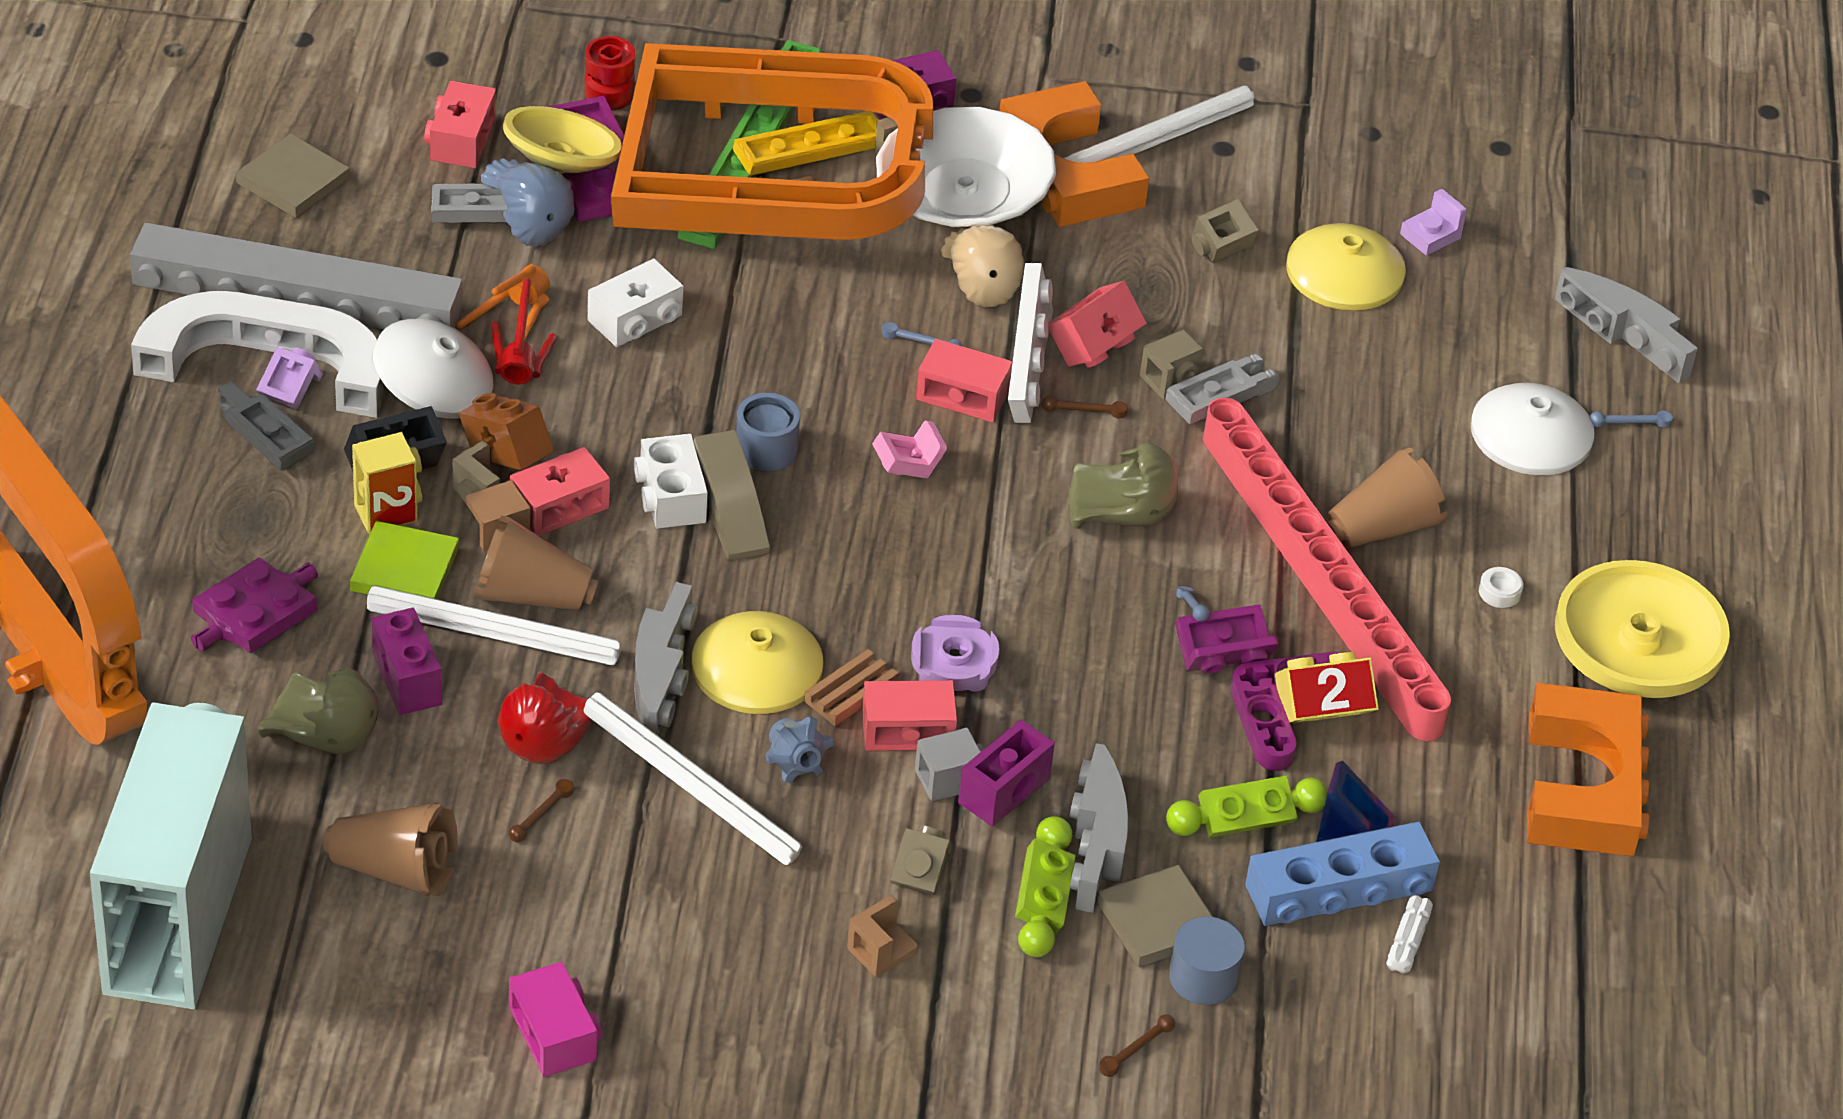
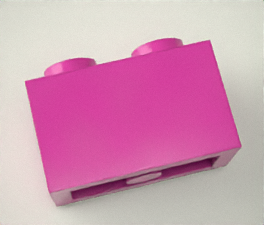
M563 962L509 978V1008L543 1077L597 1061V1040L602 1039V1029L595 1012L588 1013L584 1006L585 997L580 981L577 977L570 978Z

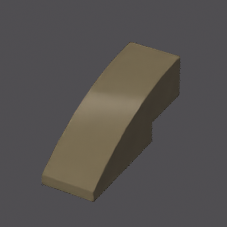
M730 430L694 437V446L707 489V510L728 561L769 554L770 547L758 497L736 431Z

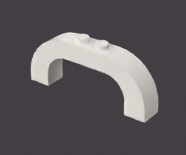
M231 291L201 292L178 298L157 309L142 323L131 344L133 375L169 382L175 381L182 363L191 353L206 346L230 344L275 352L277 346L289 351L296 347L311 353L317 360L330 364L338 371L335 380L336 411L377 418L384 398V383L376 371L373 360L374 346L377 341L376 337L365 325L353 317L321 306Z

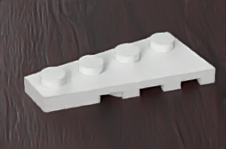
M1025 263L1008 396L1014 423H1031L1033 409L1038 407L1040 402L1039 379L1044 369V354L1049 334L1048 323L1051 321L1053 314L1051 279H1045L1042 263Z

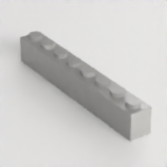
M144 223L130 253L132 285L187 295L209 291H231L321 306L345 313L367 327L383 330L395 322L406 319H428L456 328V323L463 309L461 278L151 223Z

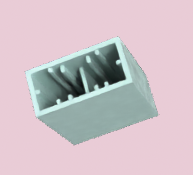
M151 703L90 871L102 995L195 1010L252 840L243 716L227 714L221 708L207 703H192L185 707Z

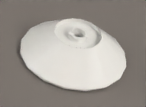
M953 107L933 111V140L924 139L923 149H916V151H920V161H925V195L920 207L913 216L920 220L950 227L990 226L1021 216L1045 198L1056 177L1054 150L1037 128L1009 113L983 107ZM898 128L888 135L876 156L877 177L890 167L894 156Z

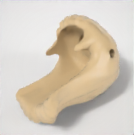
M983 225L979 227L972 226L969 229L961 228L958 232H951V235L944 239L945 245L941 249L942 256L952 259L953 268L957 273L958 285L966 294L968 301L973 302L976 306L988 308L1006 304L1013 297L1014 292L1020 286L1024 271L1022 248L1013 234L1000 227ZM992 270L996 272V275L993 278H991L989 275L990 271Z

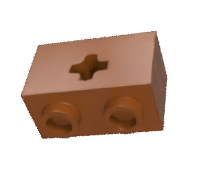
M487 393L476 397L472 401L473 405L459 412L470 448L481 441H485L490 445V462L523 470L554 452L538 405L521 402L519 399L497 396L495 393Z

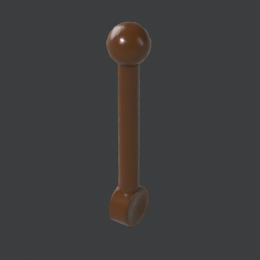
M1051 395L1044 397L1042 400V407L1048 412L1058 408L1111 413L1115 418H1124L1128 410L1126 403L1116 401L1112 405L1061 401Z
M568 779L557 781L555 792L524 822L510 828V839L513 842L523 841L527 834L526 831L558 800L572 796L573 782Z
M1169 1014L1160 1016L1156 1026L1116 1056L1103 1057L1100 1060L1099 1066L1101 1074L1107 1077L1116 1075L1119 1064L1162 1032H1171L1176 1024L1175 1019Z

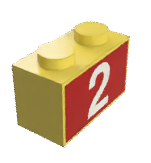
M402 432L353 444L354 506L368 534L371 533L376 521L399 526L416 522L417 503L422 502V492L416 478V473L422 471L417 449L408 446Z
M1345 652L1329 655L1330 663L1314 665L1313 657L1287 661L1288 668L1276 672L1275 679L1277 691L1290 724L1362 715L1379 710L1371 657L1356 659L1355 652Z

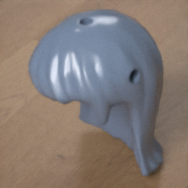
M502 158L500 161L493 160L492 164L487 165L486 171L481 174V182L484 185L496 188L502 193L507 205V210L503 211V216L511 226L512 235L518 238L520 243L534 247L546 246L549 242H554L556 237L564 232L574 214V196L570 181L561 175L560 172L541 164L528 162L520 164L515 159L507 161Z

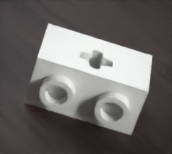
M655 259L588 290V321L616 348L682 316L683 285Z

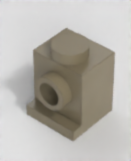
M1236 199L1198 216L1191 239L1196 252L1200 256L1207 254L1211 262L1215 263L1243 249L1245 251L1252 249L1258 229L1240 200Z
M1183 329L1144 346L1140 377L1165 400L1169 387L1199 375L1200 367L1207 363V354L1203 346Z

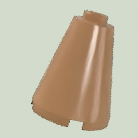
M1405 447L1397 451L1328 512L1329 521H1327V524L1345 548L1349 549L1403 535L1445 522L1448 512L1440 513L1439 503L1445 501V497L1439 482L1423 458L1415 461L1409 455L1415 451L1411 447Z
M501 515L498 526L504 528L505 531L495 530L478 583L485 585V588L476 586L473 597L486 601L579 611L582 603L590 605L598 584V580L591 578L593 569L513 519Z
M438 803L339 817L333 822L332 826L327 827L323 846L325 852L329 854L331 861L337 865L426 896H440L446 890L454 867H446L448 852L457 853V824L451 808H444L445 805Z

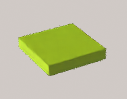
M376 521L350 579V591L368 595L372 586H380L438 600L458 552L459 538Z

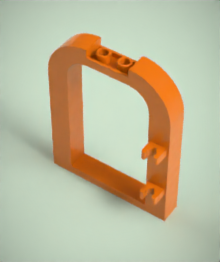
M645 43L611 194L613 227L833 240L862 239L888 232L907 221L917 211L924 199L925 161H920V151H916V149H923L924 139L933 140V99L930 89L923 79L908 67L876 56ZM657 99L704 102L705 118L721 119L724 103L797 107L799 124L813 123L814 111L817 108L882 113L893 119L898 125L894 156L889 169L879 177L866 182L837 183L642 172Z
M0 395V495L64 581L74 601L83 636L82 641L0 529V626L20 653V655L5 662V667L12 675V677L7 679V682L17 695L43 685L75 730L88 742L98 745L141 727L147 716V701L138 690L134 642L142 639L137 611L121 566L99 525Z

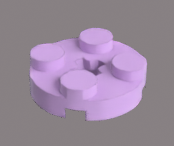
M944 615L932 619L931 626L926 627L922 632L920 627L912 641L911 661L914 669L919 674V681L953 680L954 691L970 690L976 692L985 689L998 666L999 643L997 637L992 631L989 636L986 631L980 629L981 622L971 617ZM957 649L962 656L949 655L950 650Z

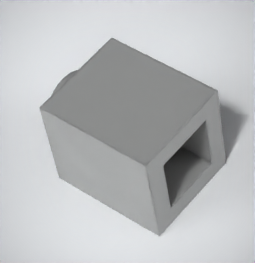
M968 728L917 740L915 772L931 802L959 795L962 767L984 750L982 744L975 743Z

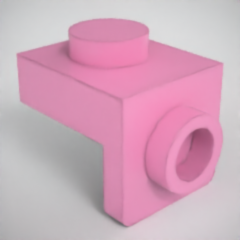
M924 421L914 437L880 432L872 444L888 473L927 479L947 450V445L932 421Z

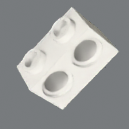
M682 434L641 439V456L634 457V472L637 483L644 482L645 487H642L643 508L645 512H652L656 529L706 523L707 489L692 435Z

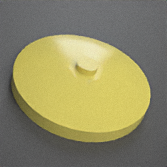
M1612 561L1593 566L1581 572L1569 582L1562 592L1555 617V631L1559 645L1569 661L1579 671L1611 690L1624 694L1640 695L1646 698L1678 696L1706 684L1722 666L1730 637L1729 624L1724 610L1716 598L1704 586L1678 570L1647 561Z

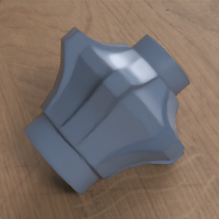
M808 716L802 721H797L793 718H783L777 721L770 729L769 742L771 748L766 753V761L769 764H778L782 769V779L784 782L792 783L796 776L812 771L817 776L823 772L820 767L821 760L825 751L834 746V742L831 736L822 735L816 729L818 720L814 717Z

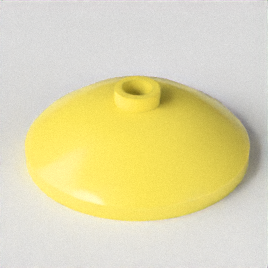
M544 106L516 108L506 114L503 124L504 133L514 147L534 163L548 166L553 170H557L560 174L565 172L580 173L606 167L618 159L622 147L618 136L603 124L581 114Z
M1346 223L1322 225L1301 234L1290 246L1286 261L1288 276L1302 294L1319 304L1340 310H1367L1389 302L1401 290L1406 273L1402 255L1389 240L1366 227Z
M748 611L726 616L708 626L694 644L691 664L696 683L716 703L738 712L769 714L790 709L805 701V691L821 680L823 654L815 637L798 622L771 612Z

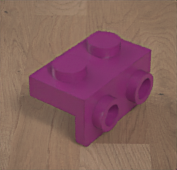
M1261 604L1209 612L1208 619L1203 622L1196 621L1193 615L1178 617L1175 622L1187 671L1201 669L1202 673L1211 674L1224 670L1230 664L1268 660L1278 646L1277 637H1269Z

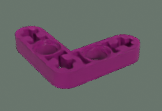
M1325 652L1247 662L1235 668L1230 687L1231 695L1252 752L1259 765L1272 771L1287 769L1292 765L1297 745L1295 735L1277 691L1275 673L1288 668L1287 661L1313 657L1314 665L1330 663L1329 655L1338 654L1339 652ZM1257 711H1265L1273 715L1274 719L1271 721H1260L1254 718L1252 714ZM1273 736V743L1275 745V748L1273 746H1269L1270 737Z

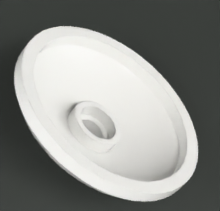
M406 319L395 322L382 331L374 346V365L382 382L398 399L416 410L432 406L436 417L460 418L459 412L473 405L472 401L476 397L492 393V371L481 350L463 333L441 322L428 319Z
M1514 383L1488 392L1476 404L1471 419V432L1482 452L1499 465L1524 474L1554 475L1569 471L1587 458L1594 441V426L1586 410L1566 393L1537 383Z

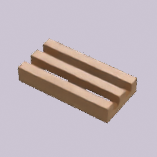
M867 649L805 691L804 702L832 725L837 726L862 708L864 688L859 692L858 688L864 685V681H869L875 676L877 679L874 681H898L899 672L893 668L888 671L886 669L887 663L881 658L875 661L874 653ZM843 698L847 699L834 709H830V707H832L834 704H836Z

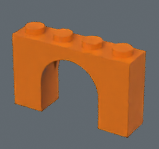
M1082 81L1001 99L999 111L1012 114L1037 128L1049 145L1053 146L1057 143L1098 134L1101 104L1087 82ZM1133 153L1088 163L1070 161L1054 154L1056 177L1045 198L1041 201L1044 210L1047 213H1051L1059 227L1145 208L1149 177Z
M1536 683L1529 711V744L1573 749L1588 753L1603 762L1609 768L1614 778L1607 783L1597 786H1576L1535 780L1527 809V843L1634 857L1638 840H1646L1649 827V813L1642 812V806H1646L1649 792V780L1642 779V773L1646 772L1649 757V748L1642 746V740L1645 741L1647 736L1649 717L1648 714H1641L1640 695Z

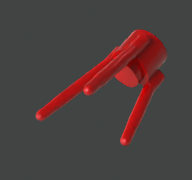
M528 278L523 280L515 341L511 342L504 349L499 324L496 321L491 323L496 357L495 373L501 374L505 381L516 385L528 383L532 377L539 378L541 376L542 365L557 338L555 333L549 334L537 357L531 345L524 342L531 280Z

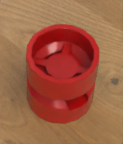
M603 36L592 40L586 46L584 90L586 99L604 96L611 110L621 109L632 102L635 91L636 50L628 40L618 36Z

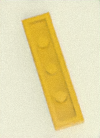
M864 111L738 138L734 141L733 151L749 176L875 149L877 120L879 119L874 112Z

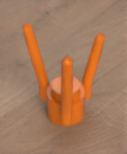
M527 265L518 274L492 289L494 296L456 323V328H464L509 296L519 305L523 280L528 278L531 280L529 305L532 304L533 307L527 317L525 341L541 309L549 302V298L545 294L550 288L548 275L542 268L536 265Z

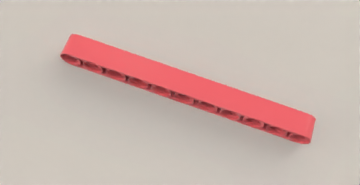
M1217 398L1211 401L1208 405L1203 441L1207 449L1351 652H1355L1356 659L1371 657L1375 686L1407 732L1412 737L1422 741H1434L1440 738L1445 730L1451 703V696L1244 407L1238 401L1231 398Z

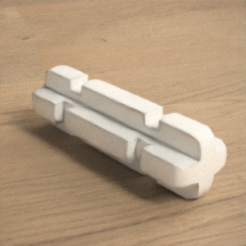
M1418 895L1409 898L1406 912L1403 914L1394 944L1388 955L1387 966L1391 971L1397 970L1401 974H1405L1411 970L1414 956L1417 954L1426 929L1425 926L1431 915L1433 904L1430 899H1422Z

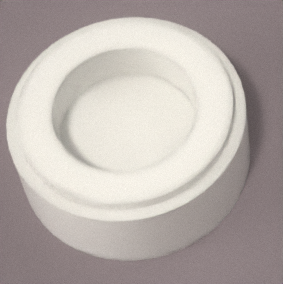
M1493 567L1483 573L1479 594L1491 606L1498 608L1512 607L1521 598L1523 580L1518 573L1509 568Z

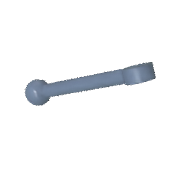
M886 322L882 325V336L888 339L898 336L932 345L935 339H939L899 329L898 325L894 322ZM958 339L946 341L952 344L963 346L962 342Z
M1663 410L1659 411L1657 415H1604L1602 412L1596 411L1590 415L1593 426L1597 428L1601 427L1604 423H1656L1658 426L1666 428L1671 425L1673 416L1671 413Z
M1178 586L1176 597L1186 600L1193 609L1194 619L1199 622L1207 620L1210 615L1209 609L1204 605H1200L1193 597L1194 589L1187 586Z

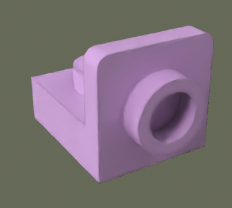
M1439 189L1434 192L1431 208L1402 222L1400 234L1427 256L1461 239L1466 208L1445 190Z
M277 346L256 391L258 394L262 393L269 400L297 410L311 380L320 382L323 373L315 361L316 358L311 353L296 347L289 351Z

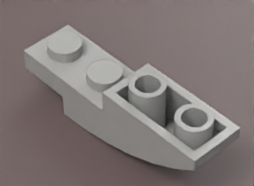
M1570 267L1561 270L1555 300L1565 309L1569 310L1608 343L1612 344L1621 338L1624 339L1630 346L1639 351L1677 383L1690 378L1698 348L1677 332L1680 318L1647 296L1618 282Z
M679 582L675 583L663 612L649 608L645 609L636 641L634 684L636 710L639 722L658 736L663 726L670 727L675 712V696H683L687 686L689 672L683 669V648L685 642L683 634L685 629L690 631L693 629L698 611V606L692 604L693 586Z
M1098 743L1095 745L1092 760L1083 759L1078 786H1083L1084 791L1083 793H1074L1069 817L1077 820L1075 838L1081 839L1079 855L1085 857L1084 864L1075 862L1070 889L1078 891L1075 909L1091 913L1094 912L1101 880L1120 883L1128 831L1127 802L1122 779L1106 746Z

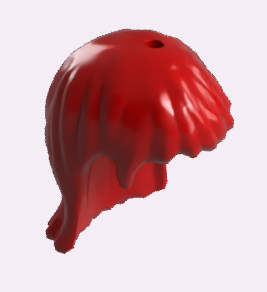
M541 672L537 674L538 676L532 685L523 683L507 694L498 715V724L501 737L510 752L531 763L548 764L566 755L580 742L592 719L584 713L585 703L589 698L574 695L564 687L559 686L553 678Z

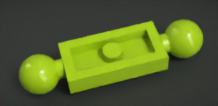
M1287 775L1202 790L1198 795L1201 806H1197L1188 800L1177 801L1168 809L1166 821L1170 830L1180 836L1192 835L1200 828L1201 824H1205L1208 837L1212 838L1293 823L1298 818L1295 807L1306 813L1319 812L1326 806L1329 792L1326 785L1317 778L1309 777L1302 779L1293 790H1290Z
M1057 816L1047 817L1041 821L1036 831V838L1027 847L1015 917L1027 922L1020 929L1018 943L1021 950L1031 957H1042L1052 950L1055 943V935L1064 926L1076 855L1064 850L1072 840V829L1065 819Z

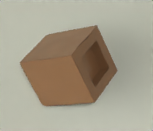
M512 480L466 496V504L480 524V547L485 553L489 550L495 530L505 531L504 528L498 526L501 515L513 519L530 530V506Z
M893 895L886 897L849 919L847 949L875 978L917 954L918 944L897 924L899 901Z

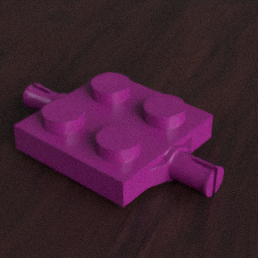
M258 557L192 599L193 612L205 620L209 626L191 636L194 647L202 652L221 639L236 643L251 654L318 610L316 597L302 587L318 577L316 568L313 564L310 565V562H306L294 572L285 574Z

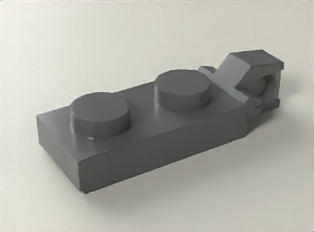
M232 381L218 388L220 394V402L218 404L223 410V417L228 424L280 471L315 452L313 438L262 393L248 396Z

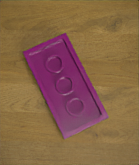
M604 96L548 106L578 113L603 124L618 136L621 145H623L624 134ZM620 155L616 161L600 169L561 174L571 183L574 196V215L578 222L612 215L611 194Z

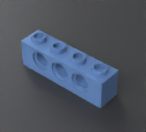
M1414 822L1250 856L1245 886L1264 926L1277 923H1291L1301 918L1320 914H1334L1344 909L1364 905L1372 906L1383 901L1407 896L1412 897L1414 895L1420 896L1426 892H1431L1434 889L1440 861L1420 822Z

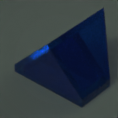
M1344 761L1335 764L1316 842L1394 827L1396 817Z

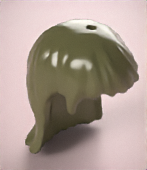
M1144 443L1137 448L1120 453L1119 456L1133 458L1121 464L1110 466L1075 464L1068 495L1071 525L1073 528H1078L1085 522L1099 521L1118 525L1148 526L1161 521L1170 513L1177 499L1178 472L1174 460L1160 447Z
M350 668L327 672V675L332 677L327 683L305 677L296 671L291 674L285 689L277 698L276 704L271 708L270 713L258 724L257 732L262 738L272 734H280L302 745L327 753L345 754L359 748L374 729L378 717L377 697L363 676Z

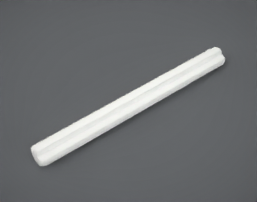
M1248 86L1238 87L1064 157V159L1088 163L1132 153L1137 154L1252 107L1254 105L1253 99L1255 98L1254 92L1250 91Z
M372 586L367 596V609L371 612L387 614L414 607L421 623L606 665H616L621 652V643L615 639L380 586Z
M597 692L587 700L584 713L782 864L790 865L796 860L802 848L799 841L602 693Z

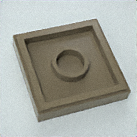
M291 133L236 172V182L295 218L350 179L349 167Z
M1179 865L1100 890L1097 893L1096 902L1138 968L1171 957L1176 933L1184 923L1198 917H1212Z

